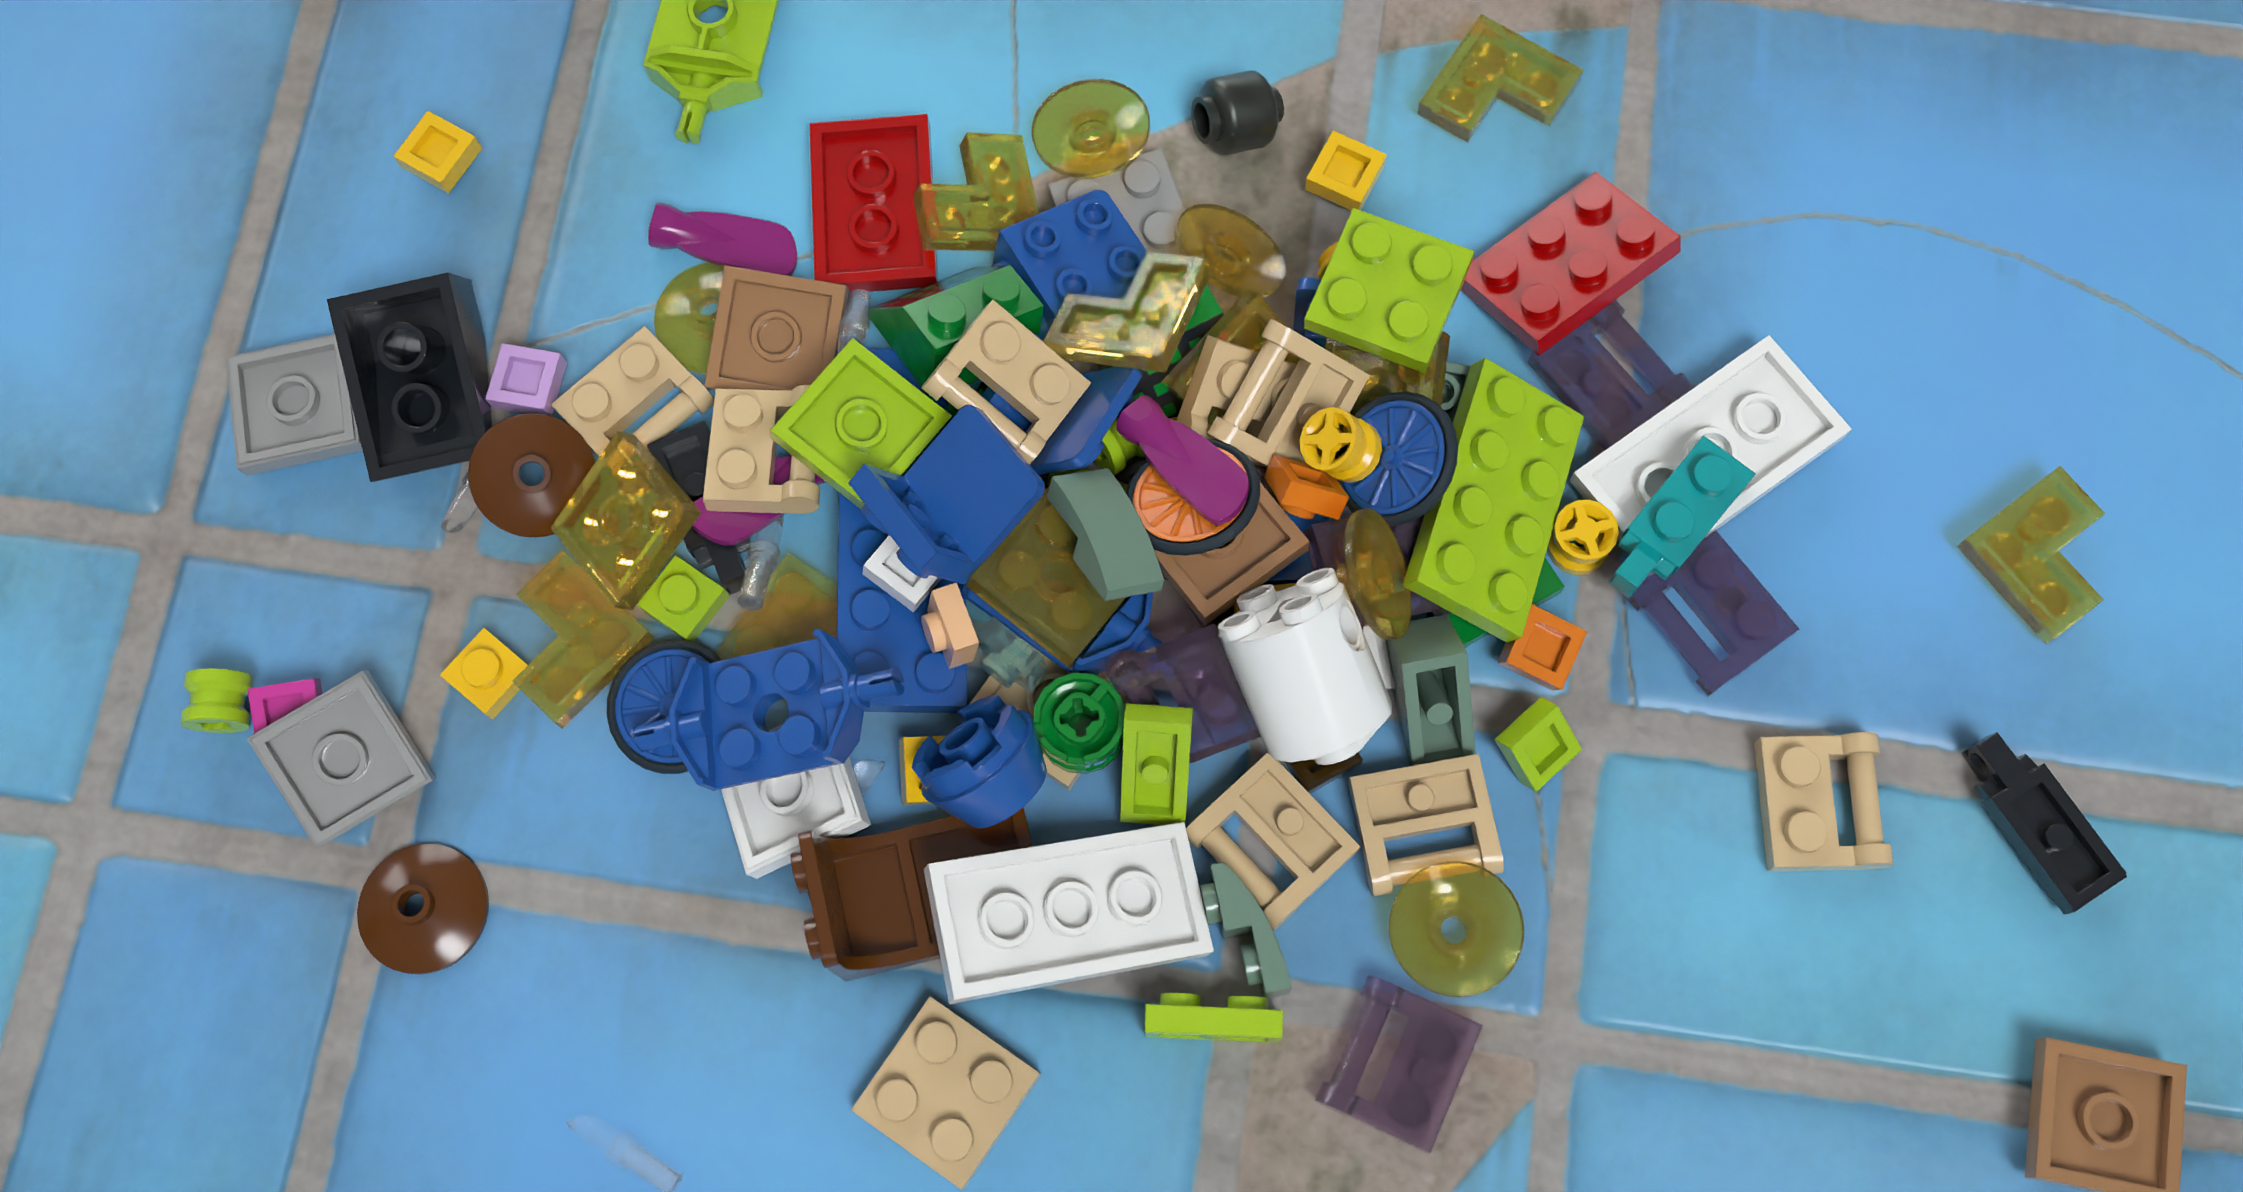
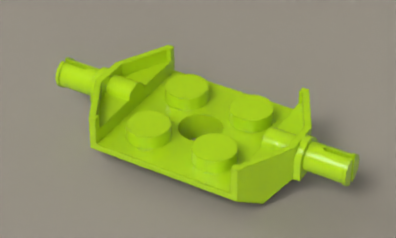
M661 0L643 67L650 81L679 101L683 106L678 128L675 132L677 139L684 143H689L690 138L692 144H698L701 140L700 136L706 114L710 111H717L762 97L763 90L759 77L779 0ZM711 6H722L728 9L726 15L715 23H703L699 20L701 13L708 10Z

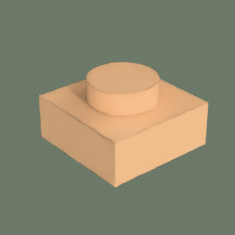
M957 582L932 590L927 609L928 614L921 616L923 630L930 649L933 653L943 652L949 669L974 661L979 640Z

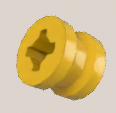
M1328 407L1316 412L1304 425L1300 436V452L1305 462L1312 468L1328 473L1339 481L1353 483L1363 480L1373 472L1380 460L1382 443L1377 429L1363 419L1354 417L1342 408ZM1348 445L1347 450L1341 456L1337 454L1341 447Z
M1589 499L1576 500L1566 505L1557 515L1547 547V553L1553 564L1562 571L1573 575L1589 574L1599 569L1615 547L1619 535L1618 522L1611 510L1602 503ZM1576 540L1578 543L1583 544L1585 546L1586 551H1583L1582 547H1579L1574 543L1570 544L1569 541Z

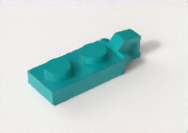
M1703 435L1626 528L1618 546L1630 555L1608 583L1627 598H1630L1651 571L1664 581L1670 574L1674 575L1756 473Z

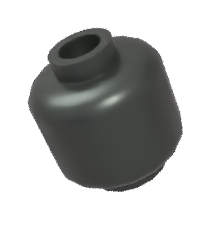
M1243 71L1208 79L1201 87L1199 96L1195 97L1191 106V119L1196 136L1200 142L1208 144L1219 155H1231L1267 146L1274 139L1278 123L1282 121L1284 116V104L1280 92L1277 88L1271 87L1268 80L1257 71Z

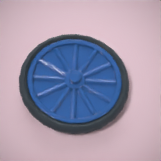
M1407 391L1388 393L1375 398L1360 408L1354 417L1363 419L1377 429L1382 443L1379 463L1373 472L1361 481L1348 483L1338 480V482L1349 496L1346 506L1354 515L1365 522L1375 525L1396 526L1416 520L1430 511L1443 497L1452 481L1457 466L1458 443L1455 428L1448 414L1437 402L1430 398ZM1348 445L1341 447L1337 454L1341 456L1347 450Z
M665 640L650 644L634 653L621 666L612 681L607 697L606 712L610 733L618 748L628 759L646 770L660 774L688 772V769L672 745L638 752L631 741L632 737L638 736L631 734V729L637 724L642 725L664 720L669 715V709L690 658L696 657L706 663L722 660L715 652L701 644L687 640Z

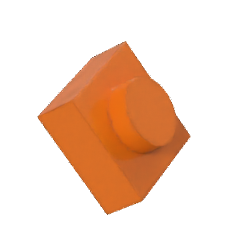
M1273 454L1264 478L1279 500L1278 504L1288 513L1304 519H1312L1315 514L1339 520L1349 496L1338 480L1328 473L1312 468L1307 463Z
M1531 604L1522 638L1505 643L1497 663L1552 691L1563 690L1587 631Z

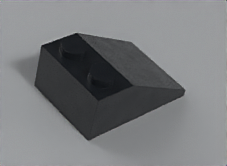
M447 272L327 299L370 482H378L470 461L478 441L492 427L491 405L485 400L489 388L486 344L472 281Z

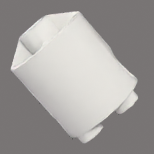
M1323 568L1308 573L1300 578L1296 585L1277 592L1273 585L1267 584L1255 587L1240 595L1236 600L1240 611L1218 625V637L1268 754L1278 761L1297 762L1314 759L1319 765H1329L1344 761L1358 753L1391 715L1392 702L1345 585L1338 581L1334 569Z

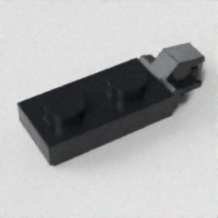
M703 421L649 443L647 447L687 550L696 559L701 570L712 565L715 566L721 584L725 585L729 595L753 586L741 553L753 549L754 546L750 537L735 545L723 546L714 543L697 533L689 522L688 508L696 500L703 497L711 431L706 422Z
M1998 732L1982 738L1962 752L1967 763L1981 781V783L1974 786L1979 797L1984 800L1981 803L2064 915L2076 912L2128 877L2126 871L2045 763L2037 766L2027 754L2017 758Z

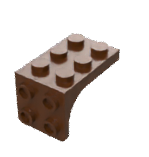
M1024 807L1004 821L986 828H974L960 819L950 816L893 831L854 838H824L818 836L813 830L798 833L801 851L791 853V866L799 893L807 892L812 905L814 918L804 920L805 937L812 960L821 959L824 968L847 982L940 959L924 875L925 867L930 863L1033 847Z

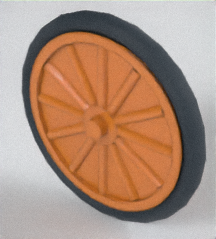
M1207 439L1244 470L1250 487L1248 497L1241 511L1232 520L1222 525L1211 524L1158 475L1147 460L1136 470L1129 481L1126 494L1137 511L1154 550L1169 555L1181 556L1206 553L1223 546L1237 537L1249 524L1257 510L1260 499V478L1254 464L1242 451L1230 444Z

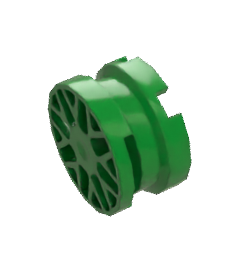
M1074 672L1056 678L1043 689L1034 706L1033 723L1041 750L1053 765L1068 773L1088 774L1104 769L1118 757L1123 748L1125 708L1120 694L1108 681L1094 674ZM1106 759V761H1104L1102 764L1095 766V763Z

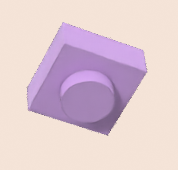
M502 343L485 400L494 409L523 414H543L552 417L554 408L551 404L558 397L567 362L561 353Z

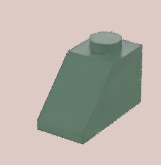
M1448 615L1384 626L1385 640L1395 683L1392 693L1409 765L1414 766L1476 754L1467 651Z

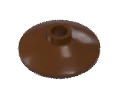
M520 414L500 421L481 437L471 455L468 480L470 491L477 507L491 523L513 535L539 538L562 532L583 516L595 494L597 469L594 456L587 442L569 424L548 415ZM527 463H538L543 467L545 475L540 484L528 486L521 481L520 470Z
M440 844L408 846L384 859L373 870L364 884L357 908L360 936L372 956L388 968L413 975L441 971L461 960L479 940L488 917V889L478 867L461 852ZM415 894H421L424 900L422 910L417 915L409 917L405 909L408 900Z

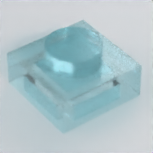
M992 617L977 634L980 654L984 657L980 661V665L1003 686L1010 688L1016 682L1030 694L1045 677L1044 656L995 617Z

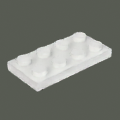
M1768 335L1573 473L1570 482L1585 500L1589 499L1602 503L1611 510L1618 522V540L1621 541L1626 528L1704 435L1756 473L1705 536L1706 538L1840 442L1852 429L1771 336ZM1651 571L1648 577H1652L1655 573Z
M1184 822L930 863L924 869L949 1004L1208 956L1214 952Z

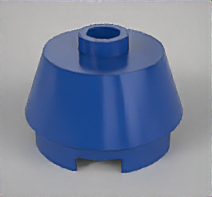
M999 695L982 698L956 712L963 723L952 730L939 744L929 735L918 749L912 762V769L922 782L923 797L974 828L993 826L1018 812L1036 795L1047 775L1046 764L1031 715L1026 711L1017 710L1011 703L1007 706Z

